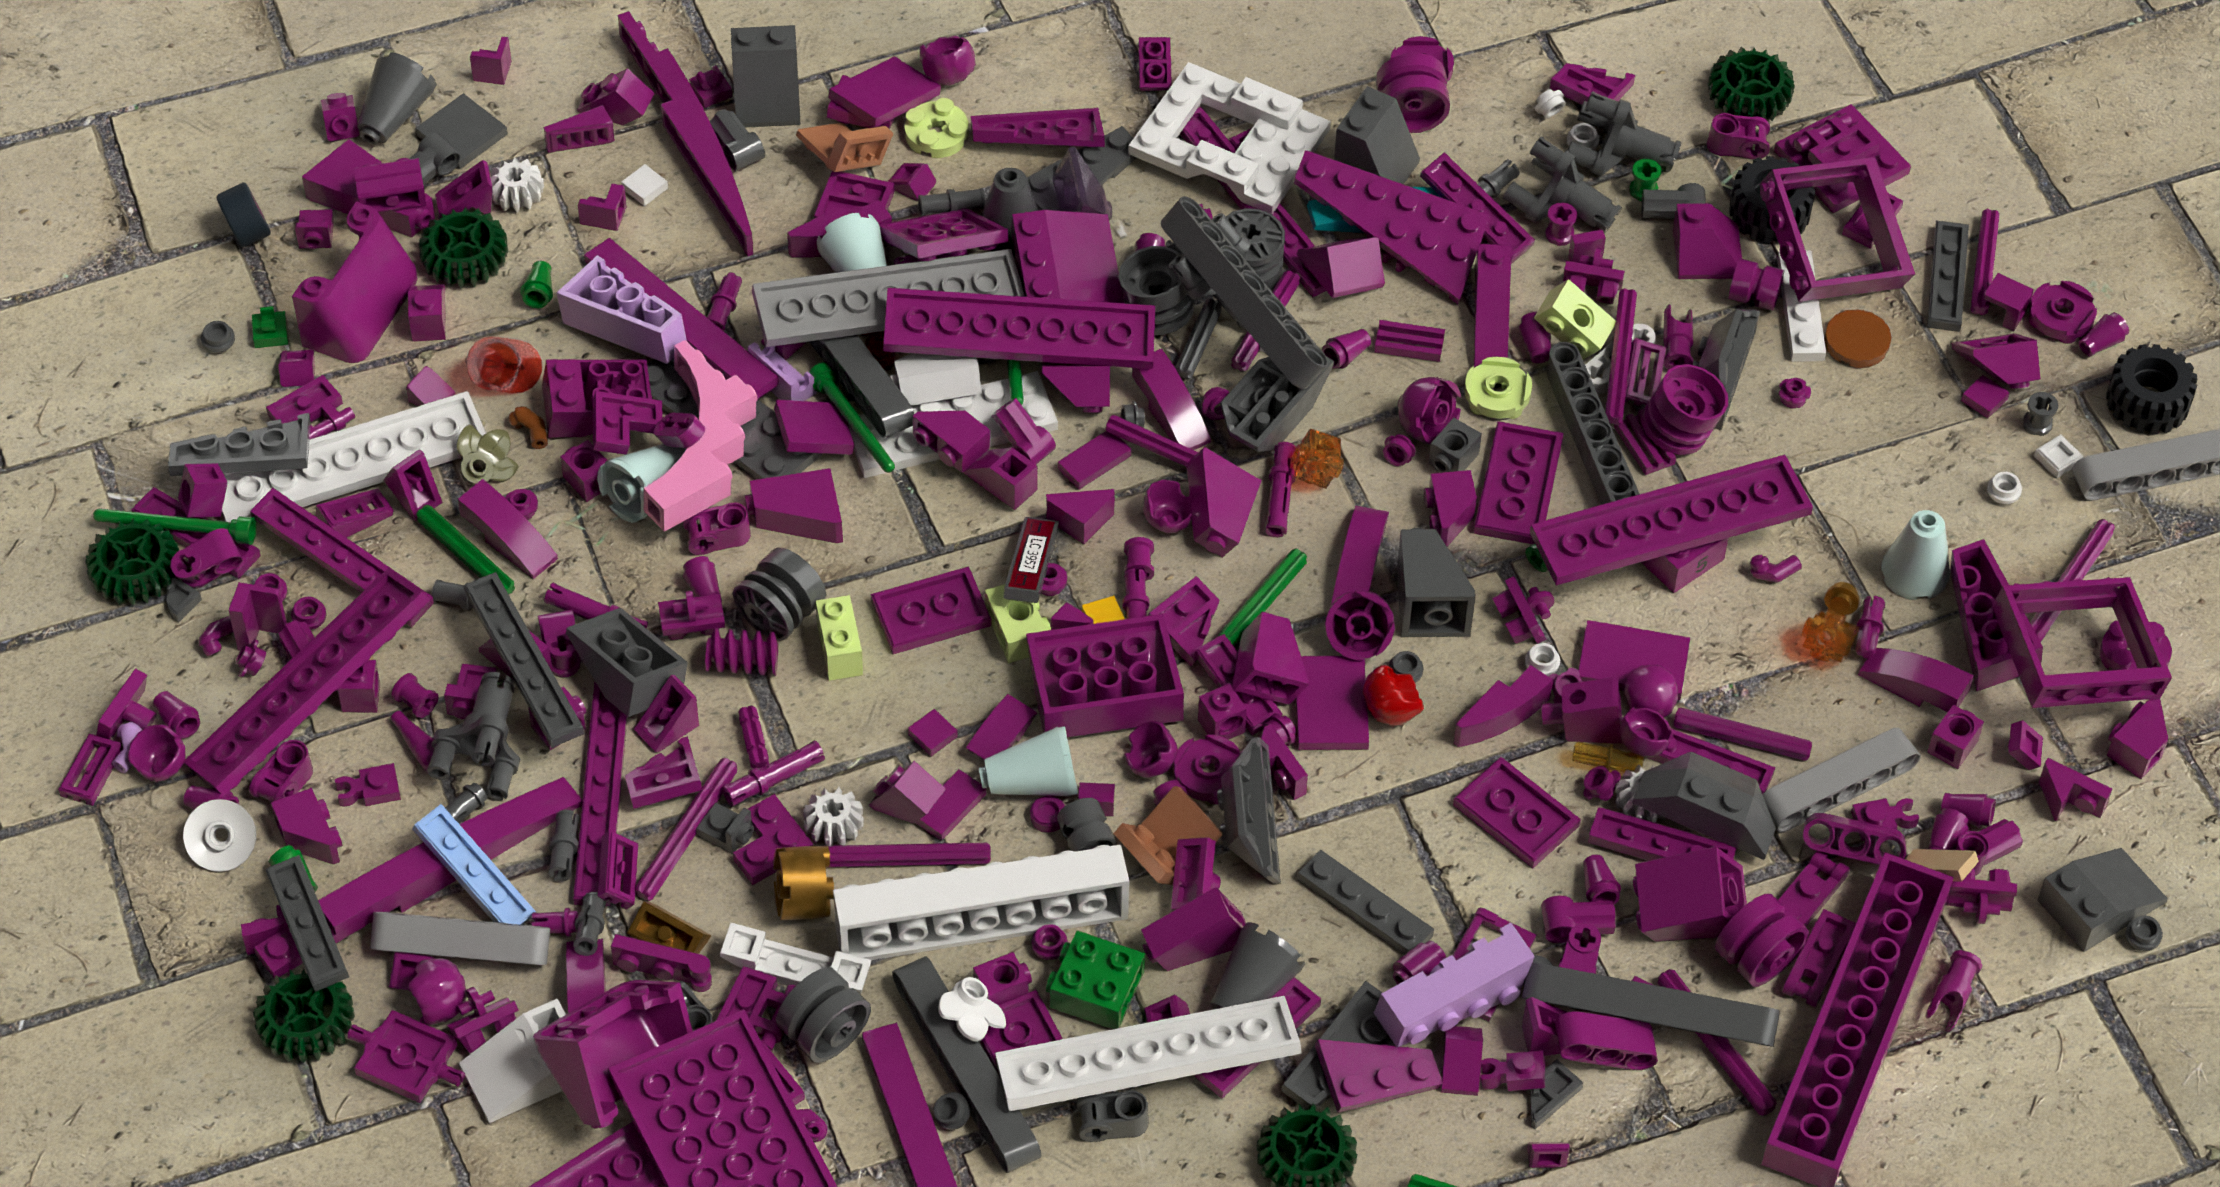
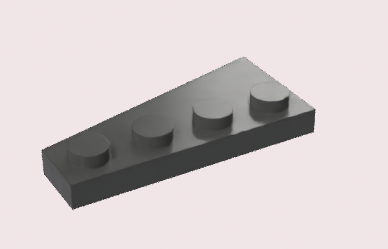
M1121 126L1104 135L1105 147L1084 146L1027 177L1038 211L1078 212L1082 208V203L1088 197L1099 193L1103 189V184L1109 178H1115L1137 158L1128 154L1129 144L1134 138Z
M1365 981L1320 1039L1395 1046L1374 1014L1382 992ZM1315 1045L1281 1088L1283 1093L1307 1110H1309L1312 1103L1317 1108L1332 1097Z

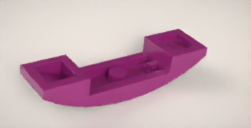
M1355 506L1340 560L1331 605L1339 596L1349 591H1370L1380 545L1383 542L1389 517L1388 511Z

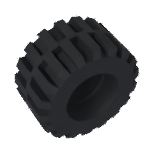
M1766 156V160H1762L1760 157L1753 159V164L1747 162L1743 165L1742 170H1738L1733 183L1729 214L1732 216V220L1740 226L1739 231L1743 235L1750 234V239L1755 241L1762 239L1764 240L1763 243L1771 244V241L1779 243L1775 231L1771 228L1770 215L1766 203L1761 198L1759 184L1772 169L1800 166L1796 162L1789 163L1786 158L1780 157V160L1774 159V156ZM1814 187L1786 190L1800 234L1805 231L1806 225L1809 224L1815 197Z
M2146 344L2139 345L2137 350L2132 347L2126 351V354H2121L2114 365L2106 392L2107 406L2109 410L2114 411L2113 417L2117 421L2123 420V426L2128 429L2134 427L2136 432L2139 433L2149 431L2150 435L2158 434L2160 430L2163 433L2171 432L2172 427L2178 428L2182 425L2183 420H2186L2189 414L2198 380L2197 374L2193 373V365L2185 363V356L2181 353L2176 355L2173 353L2174 349L2169 347L2162 349L2157 344H2153L2152 347H2148ZM2144 387H2152L2160 392L2150 391Z

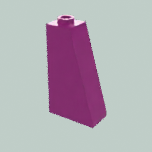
M348 139L302 176L305 196L312 202L348 214L356 201L359 202L353 168L362 167L368 163H384ZM426 193L427 205L378 212L390 230L409 237H413L423 228H427L429 220L435 219L432 197Z

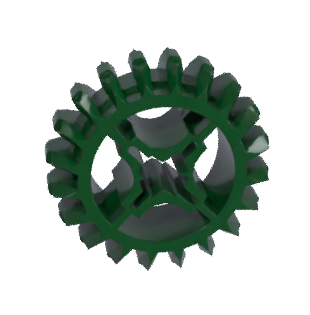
M1740 47L1737 53L1729 50L1726 56H1720L1717 63H1714L1711 68L1707 84L1709 86L1710 100L1714 101L1715 109H1723V113L1747 117H1762L1773 121L1776 115L1783 114L1786 107H1789L1795 88L1793 71L1788 69L1787 62H1779L1778 54L1768 55L1767 49L1763 52H1758L1755 47L1751 51H1746L1743 47Z
M466 206L462 212H456L452 208L449 215L439 213L438 220H429L428 228L422 229V238L419 239L418 244L420 261L425 266L428 275H433L436 282L444 280L448 287L453 283H458L461 289L465 283H471L475 287L478 280L487 283L489 275L497 276L499 267H504L505 257H507L508 253L507 235L504 229H502L499 220H493L490 213L482 215L479 208L473 213L469 212ZM483 242L488 244L485 249L481 247ZM442 247H445V248H446V251H444L443 253H441V252H440V249H441Z
M133 518L131 523L124 525L119 520L117 528L112 529L106 526V535L96 534L95 543L89 544V555L86 556L85 560L88 578L93 583L97 593H102L106 600L115 598L119 605L126 599L133 606L138 599H142L148 604L149 596L155 595L160 598L161 588L167 589V586L169 587L172 583L171 579L174 576L178 578L172 572L171 560L179 551V547L169 531H164L160 523L151 527L148 519L142 524H138ZM157 553L159 557L154 563L152 562V556ZM114 561L115 567L110 571L107 568L110 562Z
M304 966L301 974L295 975L289 969L287 978L282 979L277 975L275 976V986L264 985V995L257 996V1008L253 1012L256 1022L255 1029L257 1035L261 1038L262 1044L265 1048L271 1047V1051L276 1057L284 1053L285 1059L290 1062L297 1055L300 1061L305 1063L307 1056L313 1055L319 1061L321 1052L324 1050L333 1055L335 1050L334 1043L344 1045V1034H348L349 1029H352L351 1021L354 1020L355 1012L352 1007V996L347 992L343 981L315 992ZM326 1003L333 1007L328 1019L323 1016V1007ZM280 1011L286 1015L284 1018L285 1023L281 1027L276 1024V1018Z
M1297 1103L1292 1113L1283 1107L1280 1111V1117L1271 1115L1268 1126L1263 1125L1260 1131L1261 1138L1257 1141V1164L1262 1167L1261 1174L1263 1179L1271 1178L1272 1187L1345 1186L1346 1178H1351L1353 1175V1166L1357 1163L1358 1155L1355 1151L1357 1141L1355 1137H1351L1352 1129L1350 1125H1342L1343 1119L1341 1114L1331 1118L1328 1107L1322 1112L1316 1111L1314 1103L1310 1105L1309 1110H1303L1301 1105ZM1321 1137L1332 1145L1336 1153L1330 1151V1147L1322 1143ZM1278 1151L1284 1153V1157L1292 1161V1167L1283 1161Z

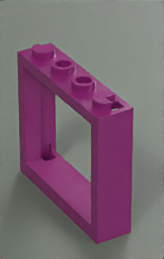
M1876 157L1772 169L1759 184L1761 198L1766 203L1770 215L1771 228L1775 231L1780 245V256L1786 263L1790 275V285L1795 290L1798 302L1900 289L1915 275ZM1853 182L1884 272L1816 281L1786 190Z
M2130 577L2004 585L1992 605L1995 617L2032 708L2160 699L2172 679ZM2112 607L2138 669L2045 675L2021 613Z

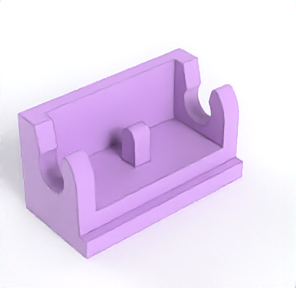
M756 342L748 346V352L778 376L779 385L770 391L780 400L805 401L817 393L813 388L814 377L809 372H805L803 377L775 351V346H765L762 351Z

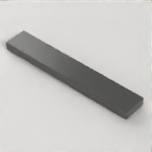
M494 572L465 584L464 590L551 748L583 735L584 729L497 573Z

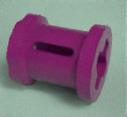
M1556 203L1548 210L1547 217L1550 223L1545 230V236L1550 243L1564 246L1570 243L1571 235L1575 233L1572 225L1576 222L1577 212L1568 203Z
M1134 537L1124 543V553L1127 555L1124 573L1129 569L1135 568V578H1138V569H1142L1146 572L1145 581L1151 580L1154 577V567L1151 565L1154 543L1144 537Z
M412 673L403 675L395 683L391 692L394 700L397 702L403 701L412 708L413 714L420 718L429 715L439 699L438 693L434 690L425 689L418 683L417 677Z

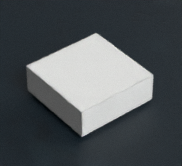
M646 164L621 182L625 186V192L643 206H646L668 189L667 180Z
M2060 434L2036 449L2034 457L2057 479L2070 471L2073 465L2083 458V455Z

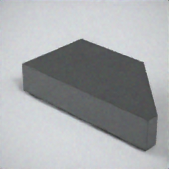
M1558 1059L1545 1068V1088L1530 1089L1531 1127L1534 1129L1538 1128L1583 1088L1584 1082Z

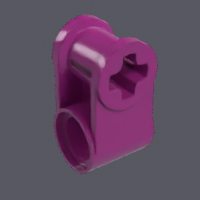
M1720 113L1712 120L1706 143L1707 148L1710 152L1719 156L1744 157L1752 160L1760 157L1762 159L1770 152V145L1767 142L1770 123L1762 117Z
M728 503L708 508L682 522L690 538L688 549L695 555H705L713 551L745 545L751 537L748 512L739 503Z
M220 528L209 532L202 539L178 551L171 560V569L184 583L198 589L219 576L239 567L243 558L228 529Z
M573 610L538 615L542 641L549 646L552 673L558 677L573 676L580 669L579 654L566 635L567 627L575 625Z
M298 740L283 742L265 766L255 774L250 784L249 793L255 798L263 797L270 802L298 793L313 775V766L306 745ZM294 761H299V762L296 763V764H290V763H292V762H294Z
M1581 923L1571 929L1559 967L1596 974L1601 934L1595 926Z

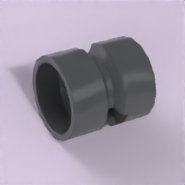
M1082 798L1067 804L1058 813L1057 822L1063 836L1067 840L1069 851L1089 850L1100 845H1117L1110 826L1104 823L1107 818L1097 799Z

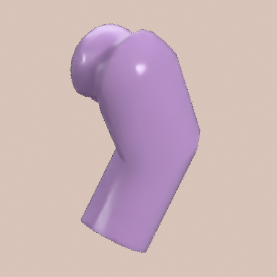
M133 722L122 724L117 730V737H121L124 749L112 761V765L124 774L133 766L128 760L130 743L137 733L142 730Z

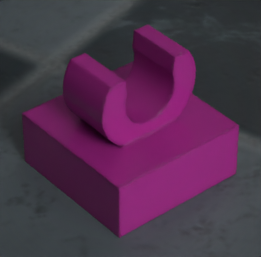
M717 65L713 66L712 70L705 73L700 71L695 77L689 79V83L703 108L733 97L732 88Z

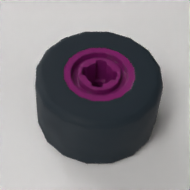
M245 182L217 195L218 204L241 247H246L270 235L271 231L264 215Z

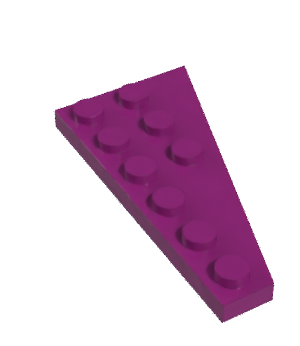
M1305 150L1294 179V184L1322 205H1328L1343 216L1342 219L1349 225H1355L1365 232L1367 238L1378 237L1379 246L1406 267L1410 266L1425 277L1426 282L1433 287L1437 286L1449 295V299L1458 305L1477 254L1478 244L1481 243L1490 215Z

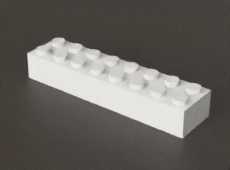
M1100 845L1083 851H1063L1057 855L1044 857L1029 856L1019 861L1006 863L992 862L981 867L968 869L959 867L949 872L936 874L921 873L911 878L898 880L884 879L878 883L860 886L851 884L841 889H834L835 928L839 949L843 953L876 960L1033 935L1041 926L1047 924L1056 925L1061 930L1127 920L1129 877L1121 845Z

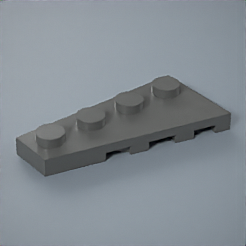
M309 413L297 415V421L283 424L281 419L266 422L267 427L247 431L246 427L233 429V432L225 437L218 438L215 434L170 443L169 474L170 476H182L185 464L218 463L223 474L308 468Z

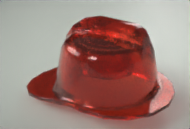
M484 337L474 343L469 350L468 356L465 358L467 372L471 381L485 390L523 393L534 387L542 373V359L538 351L531 344L516 339Z

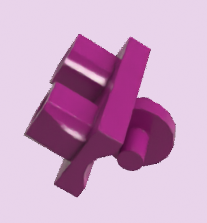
M1602 248L1595 249L1594 257L1581 255L1580 263L1566 261L1563 281L1569 279L1583 292L1586 285L1598 287L1596 300L1600 303H1614L1618 291L1622 290L1625 271L1612 269L1614 260L1601 258Z
M1514 576L1505 580L1509 589L1492 599L1502 618L1520 610L1521 616L1506 623L1515 644L1534 637L1537 644L1547 640L1534 615L1540 614L1542 619H1548L1551 616L1549 609L1555 603L1552 593L1550 591H1539L1537 587H1532L1528 590L1530 597L1526 600Z
M685 591V599L658 602L663 636H668L670 640L683 639L687 633L698 631L708 636L712 635L715 628H725L720 594L693 597L692 591Z
M1972 869L1962 882L1953 881L1946 906L1963 907V912L1976 913V924H1985L1987 914L2000 915V911H2012L2014 897L2017 895V883H2011L2008 870H1990L1988 881L1975 880V869Z
M474 987L467 989L468 1001L457 1005L461 1015L472 1010L474 1012L447 1024L450 1034L459 1039L468 1053L474 1052L486 1042L481 1028L492 1023L497 1034L516 1019L514 1013L519 1010L515 1000L510 1001L508 997H505L484 1007L485 1004L495 1000L493 992L489 990L479 995Z

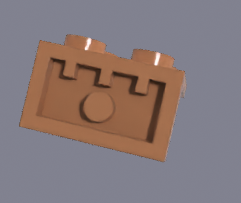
M844 123L798 129L796 136L805 144L808 150L814 152L825 163L828 169L834 172L881 165L894 133L887 126L852 131Z
M1174 786L1141 825L1135 826L1122 823L1113 833L1157 883L1173 885L1178 839L1208 837L1217 842L1222 836L1219 828L1185 791L1178 786Z

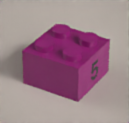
M1729 538L1641 563L1674 594L1725 559Z

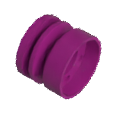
M1691 364L1676 365L1667 371L1644 408L1641 424L1646 435L1655 445L1665 451L1678 455L1693 454L1703 447L1728 407V394L1720 380L1704 368Z

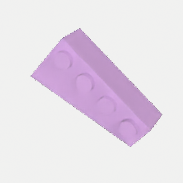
M598 255L556 293L563 324L666 364L674 358V345L684 340L687 341L680 312L657 296L646 294L644 288L637 282L630 283L627 281L621 271L615 267L612 269L607 267L605 260Z
M1512 923L1500 928L1501 936L1488 943L1484 937L1471 944L1472 949L1460 959L1455 960L1453 955L1443 959L1432 969L1429 976H1426L1422 971L1381 993L1374 1014L1397 1048L1409 1042L1417 1044L1430 1033L1440 1029L1447 1031L1470 1016L1472 1018L1480 1017L1489 1008L1500 1003L1508 1005L1520 996V990L1535 956Z

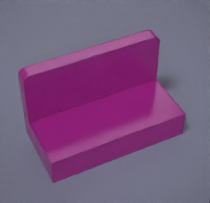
M238 582L228 611L237 649L240 651L244 645L250 646L251 642L257 638L259 630L279 633L287 622L279 589Z

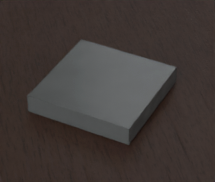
M464 93L415 128L416 135L422 140L431 133H439L461 155L457 166L459 169L463 168L508 134L507 127Z

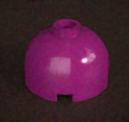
M1426 377L1415 380L1406 388L1398 401V415L1400 424L1408 436L1431 445L1433 440L1453 418L1459 420L1461 409L1456 407V397L1461 398V393L1457 385L1439 377Z
M1366 590L1349 591L1339 596L1330 606L1325 620L1327 637L1332 647L1342 656L1354 660H1365V658L1381 654L1391 643L1395 630L1394 615L1388 603L1378 594Z

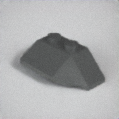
M1734 310L1713 324L1709 337L1703 336L1701 339L1698 355L1702 357L1700 362L1694 360L1693 365L1702 367L1714 374L1724 385L1728 394V407L1715 429L1722 430L1757 330L1760 315L1758 310Z
M1270 357L1259 359L1221 402V410L1229 435L1257 452L1274 451L1275 445L1283 442L1313 408L1334 365V361L1327 357L1328 365L1308 388L1300 389L1285 377Z
M1255 737L1249 741L1221 777L1222 789H1219L1217 792L1220 810H1224L1225 824H1221L1220 827L1222 832L1221 839L1224 845H1227L1232 852L1270 882L1281 884L1269 747L1260 737Z
M1688 752L1644 771L1632 803L1762 860L1766 858L1776 829L1756 779L1694 752Z

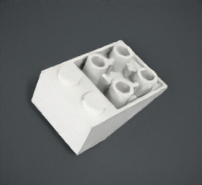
M558 999L523 1013L459 1062V1066L465 1072V1078L489 1123L562 1091L538 1053L533 1038L537 1031L566 1015Z

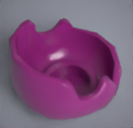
M1162 479L1153 482L1145 493L1143 501L1144 517L1151 526L1164 533H1176L1183 530L1192 521L1190 496L1186 497L1183 495L1180 484L1176 481Z
M1658 664L1639 666L1630 672L1626 678V683H1624V693L1629 709L1632 707L1635 709L1648 708L1659 712L1665 718L1672 713L1677 703L1678 689L1675 678L1670 671Z
M1630 708L1623 717L1619 729L1622 743L1631 753L1640 757H1654L1661 754L1667 749L1674 735V731L1670 729L1665 718L1659 712L1648 708Z
M1157 721L1146 722L1130 733L1128 739L1131 744V750L1124 755L1130 769L1136 776L1153 778L1166 773L1171 768L1178 748L1173 735L1163 723Z
M163 724L150 725L138 732L131 741L128 760L145 779L152 782L165 781L177 774L184 764L185 745L181 738L168 726Z

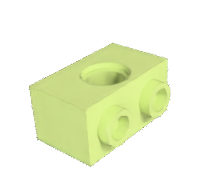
M1569 279L1550 290L1534 317L1547 332L1554 335L1560 342H1569L1575 345L1583 360L1601 350L1616 324V321Z
M1004 584L985 590V605L992 619L994 632L1009 664L1029 658L1026 640L1027 633L1051 630L1047 617L1041 618L1038 611L1040 610L1039 601L1038 603L1005 599Z
M850 595L816 600L817 627L828 680L863 675L862 649Z

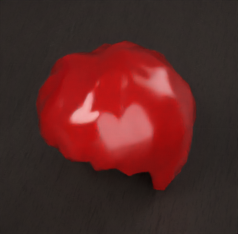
M1381 665L1376 667L1367 676L1363 687V695L1367 708L1378 722L1390 726H1400L1423 711V701L1419 698V692L1416 689L1412 675L1396 674L1391 667Z

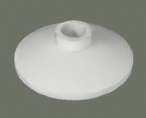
M217 799L205 802L192 811L184 826L183 840L189 856L199 866L211 871H228L240 866L251 855L256 843V828L252 817L242 806L233 801ZM218 828H224L228 832L226 841L222 842L216 838L215 833Z

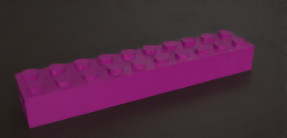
M1885 852L1767 1141L1761 1165L1818 1187L1835 1186L1946 905L1954 877Z

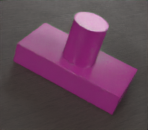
M136 668L98 721L96 736L111 740L125 720L137 724L142 730L153 724L157 713L137 703L145 692L147 674Z
M1208 837L1178 839L1171 910L1174 911L1215 887L1220 888L1221 879L1217 874L1213 873L1215 840Z

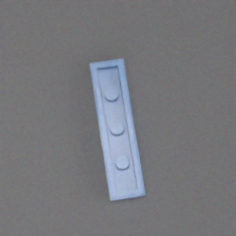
M442 804L414 824L412 830L493 922L523 925L532 918V913L536 911Z

